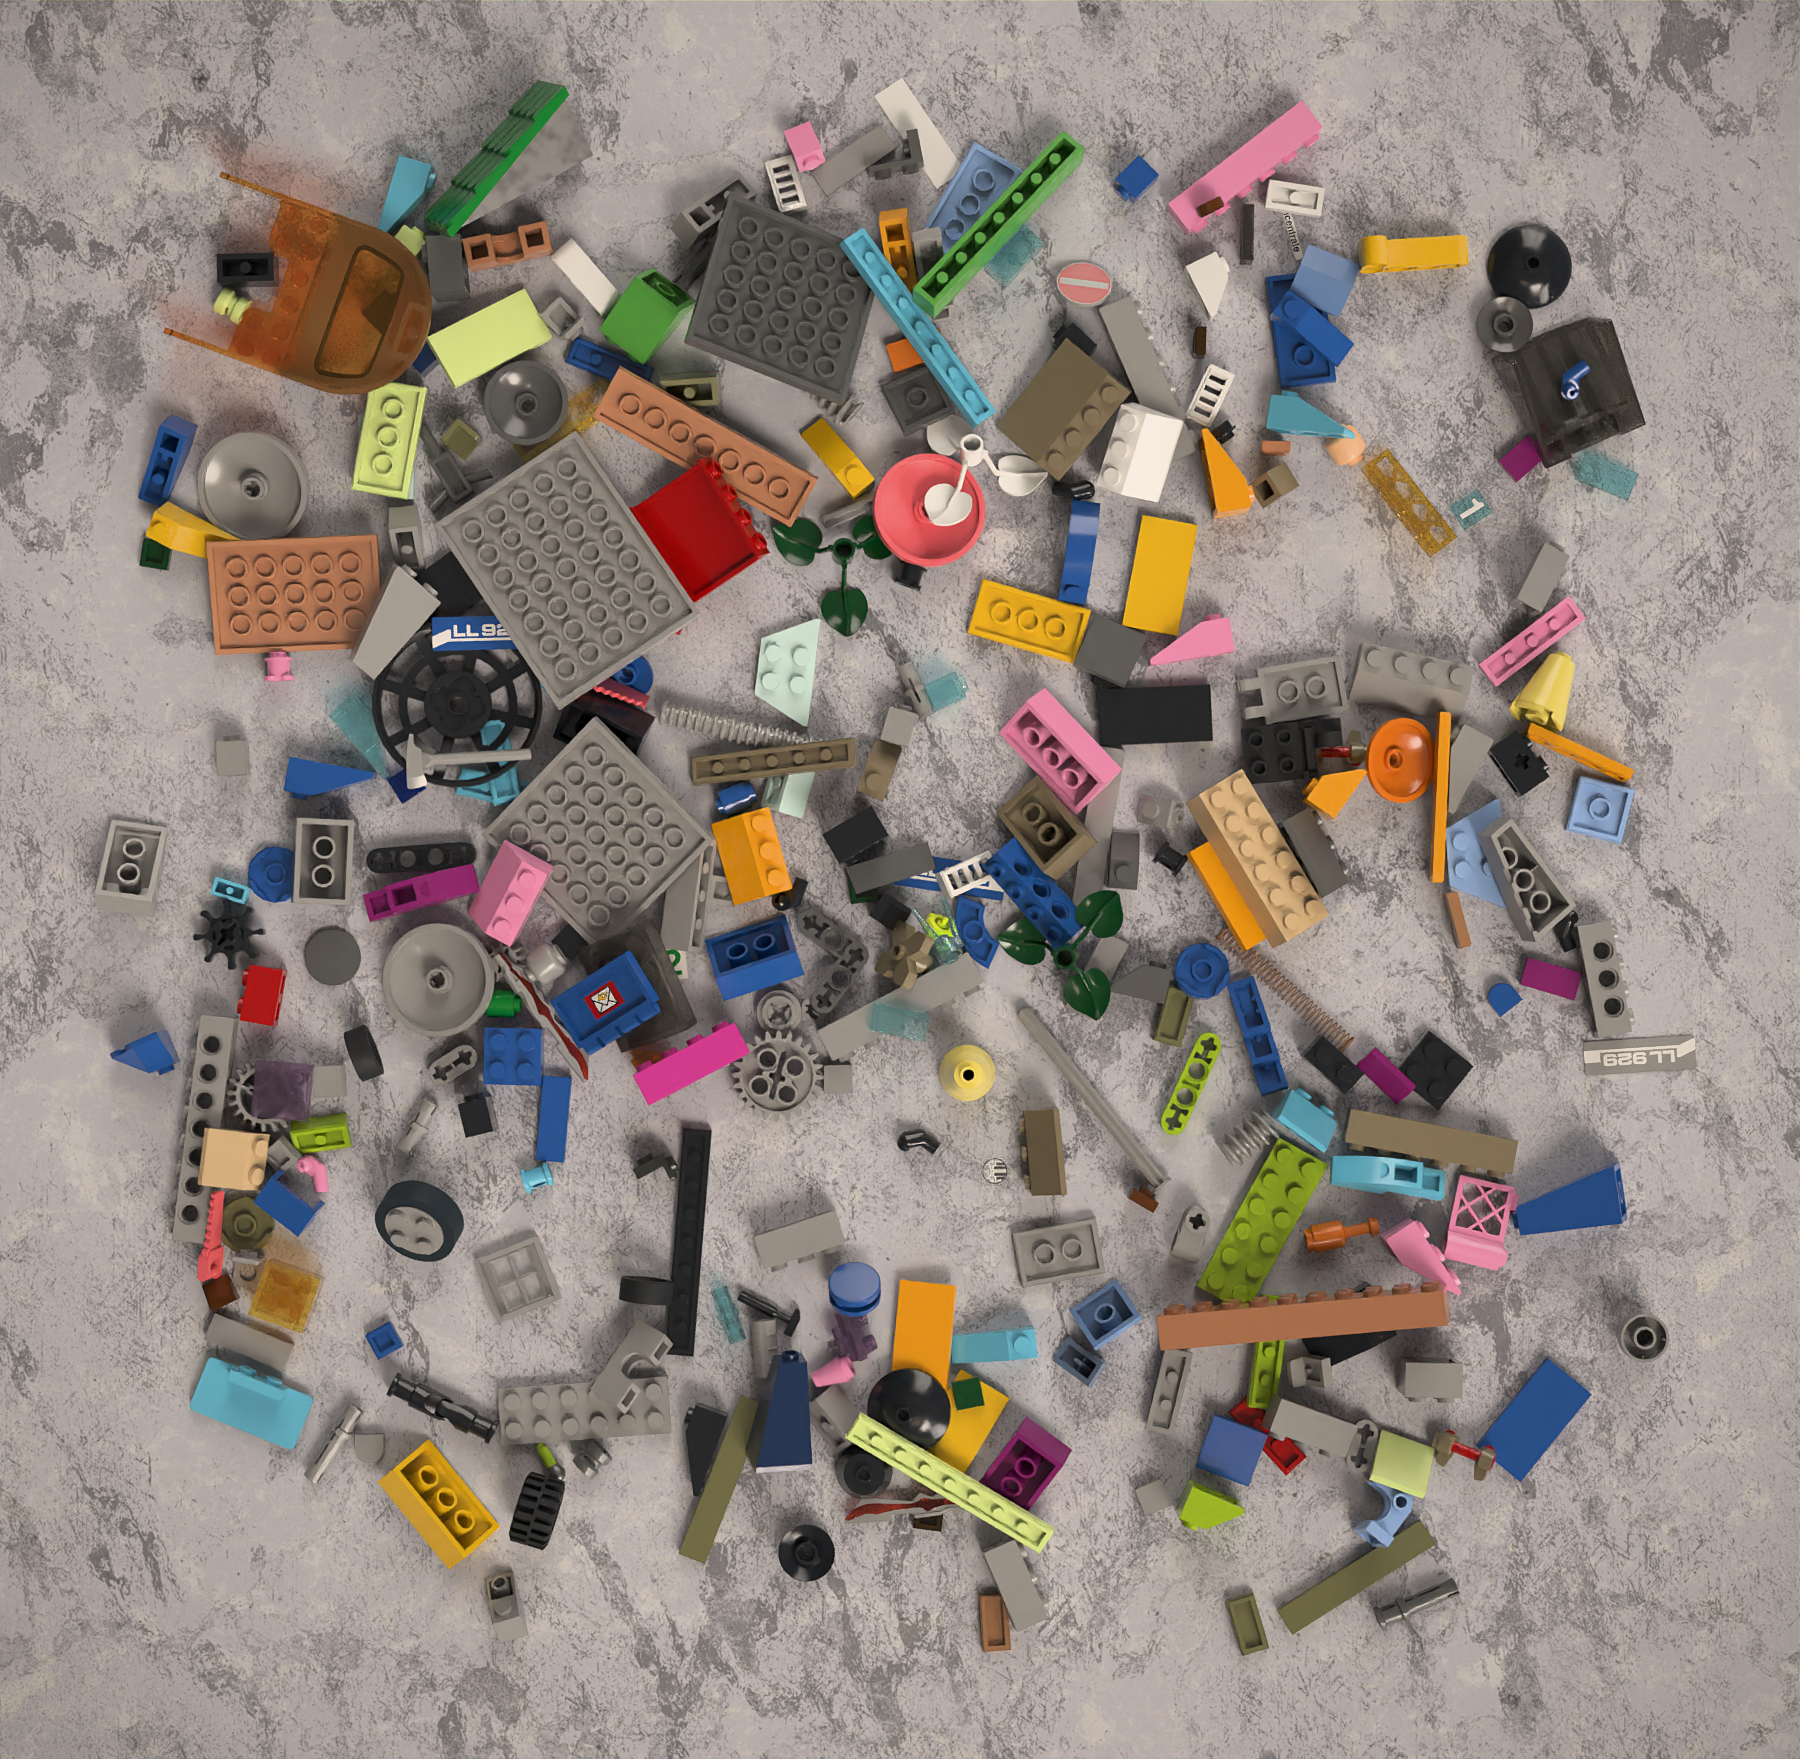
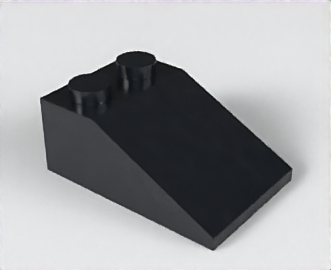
M1364 1282L1354 1288V1293L1363 1292L1365 1287H1370L1371 1285L1368 1282ZM1395 1330L1301 1338L1309 1354L1330 1357V1363L1333 1366L1396 1336L1397 1333Z

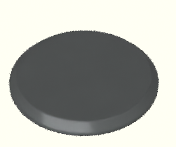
M336 929L325 930L316 934L308 943L304 957L305 965L310 975L316 981L330 986L341 985L348 982L357 973L361 963L360 948L355 939L348 933Z

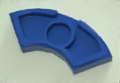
M959 895L955 908V926L958 938L970 957L983 967L989 969L1000 943L993 939L985 928L983 919L985 906Z

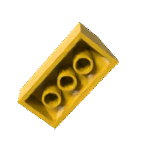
M429 1439L377 1481L448 1569H451L465 1559L500 1527Z

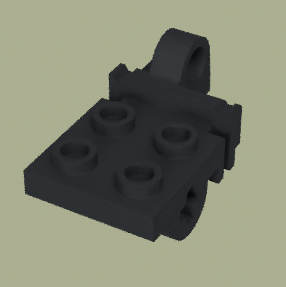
M1340 717L1303 721L1304 729L1300 730L1298 722L1241 728L1245 771L1250 783H1274L1304 779L1303 771H1309V778L1318 777L1315 749L1343 746Z

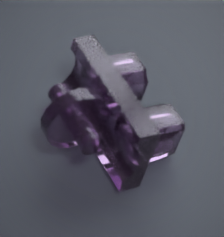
M839 1312L834 1314L838 1326L831 1329L835 1339L827 1342L829 1348L837 1346L840 1355L849 1353L852 1362L868 1359L867 1354L878 1348L876 1340L872 1334L860 1338L857 1329L868 1324L867 1315L852 1317Z

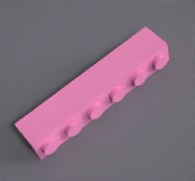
M1300 101L1168 203L1166 210L1186 235L1192 231L1195 234L1199 233L1208 226L1207 220L1214 214L1219 217L1230 209L1231 205L1229 203L1237 196L1241 200L1253 191L1251 186L1259 179L1263 183L1276 173L1274 168L1281 162L1287 165L1298 156L1296 151L1303 145L1309 148L1320 139L1318 134L1322 129V125L1304 102ZM1221 196L1225 204L1223 208L1203 218L1198 216L1195 208Z

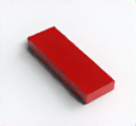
M1247 1395L1228 1411L1234 1420L1269 1433V1430L1261 1426L1266 1413L1265 1410L1247 1407ZM1268 1435L1262 1450L1287 1476L1307 1456L1298 1446L1293 1444L1294 1442L1290 1438L1285 1437V1440L1281 1441Z

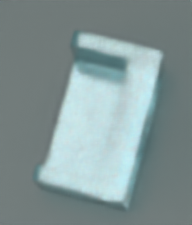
M1022 224L1019 227L1018 233L995 258L985 264L984 271L1005 290L1043 249L1044 242L1026 225Z

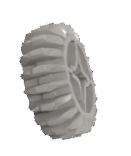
M271 1056L265 1058L264 1065L260 1057L254 1058L255 1067L250 1062L244 1063L246 1073L241 1069L235 1071L236 1075L241 1079L240 1081L237 1079L230 1080V1084L237 1086V1089L228 1090V1095H236V1100L230 1101L228 1104L229 1106L238 1105L239 1109L233 1112V1116L244 1115L240 1121L241 1125H245L251 1120L250 1130L252 1131L256 1130L260 1124L261 1133H266L270 1124L271 1130L276 1132L279 1129L278 1122L284 1128L289 1126L286 1117L291 1120L297 1119V1115L292 1109L300 1111L303 1108L301 1104L295 1102L296 1099H305V1094H297L296 1089L303 1088L304 1083H294L293 1080L299 1078L300 1074L298 1072L291 1076L288 1074L293 1067L291 1064H287L281 1069L282 1059H277L273 1066ZM261 1071L270 1072L269 1077L266 1078L261 1086L248 1083L256 1073ZM278 1076L286 1084L288 1098L277 1090ZM269 1088L271 1090L269 1093H272V1097L275 1099H267L264 1102L262 1100L264 1096H260L258 1090L262 1091ZM245 1091L255 1098L254 1113L246 1103ZM270 1104L285 1106L282 1112L273 1118L262 1117Z

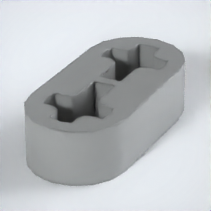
M461 1045L450 1051L430 1066L428 1070L430 1080L436 1085L443 1086L457 1079L477 1064L479 1059L477 1050L471 1045ZM461 1050L465 1053H472L473 1056L469 1058L471 1062L469 1065L463 1062L456 1066L454 1061L461 1057ZM438 1065L441 1068L448 1065L452 1066L453 1069L446 1073V1080L442 1077L438 1079L435 1077L434 1074L438 1072L436 1069Z
M1360 1418L1354 1422L1357 1425V1429L1345 1458L1347 1466L1357 1473H1362L1370 1468L1378 1437L1377 1426L1367 1418ZM1364 1424H1368L1372 1434L1365 1436L1363 1444L1360 1443L1361 1434L1357 1430L1358 1428H1363ZM1359 1447H1362V1456L1366 1461L1365 1463L1360 1462L1358 1467L1355 1466V1462L1351 1460V1457L1357 1456Z

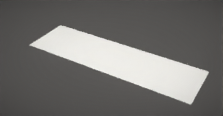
M902 78L875 95V99L903 140L907 139L906 130H918L924 167L922 168L936 189L951 180L961 164Z

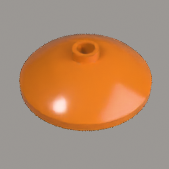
M1409 718L1391 719L1383 723L1374 732L1368 743L1365 756L1366 774L1375 792L1387 801L1395 803L1413 801L1428 789L1433 780L1435 743L1429 731L1421 723Z

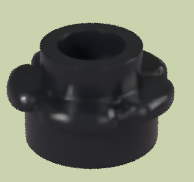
M1226 420L1210 432L1222 445L1235 436L1232 430L1236 426H1232L1229 420Z

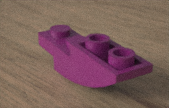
M474 864L393 883L384 886L385 888L364 894L363 898L369 922H377L481 891Z

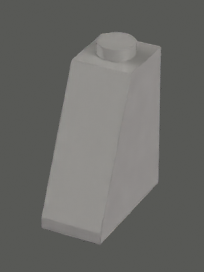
M1552 541L1549 544L1546 542L1541 544L1508 604L1530 617L1542 613L1570 557L1564 553L1565 548Z

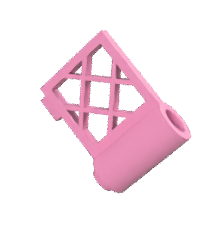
M1464 1175L1458 1176L1449 1223L1441 1249L1445 1259L1495 1271L1499 1269V1266L1504 1267L1508 1251L1504 1249L1503 1243L1510 1211H1516L1519 1198L1518 1194H1514L1515 1188ZM1464 1183L1475 1185L1481 1196L1468 1203L1462 1194ZM1482 1187L1489 1188L1490 1190L1484 1192ZM1495 1190L1507 1193L1505 1204L1498 1209L1494 1208L1487 1197L1488 1194ZM1483 1198L1491 1213L1479 1220L1470 1206ZM1460 1200H1461L1462 1203L1464 1204V1206L1459 1209ZM1467 1209L1475 1223L1467 1228L1455 1226L1457 1214ZM1501 1210H1503L1502 1218L1498 1214ZM1493 1215L1500 1224L1498 1236L1488 1234L1481 1224ZM1475 1226H1478V1228L1480 1229V1231L1471 1230V1229L1474 1228Z

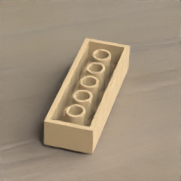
M1242 769L1186 802L1187 807L1272 948L1289 941L1330 915Z

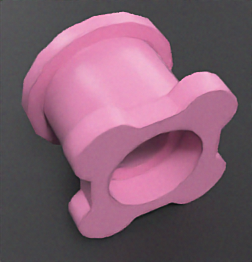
M270 652V658H264V662H267L268 676H264V681H294V676L290 675V661L293 659L292 657H287V652Z

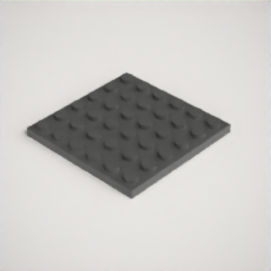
M730 192L726 198L684 343L842 406L846 401L875 294L839 246L845 239Z

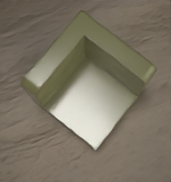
M459 418L454 421L440 438L444 445L464 461L470 457L483 441L480 435Z

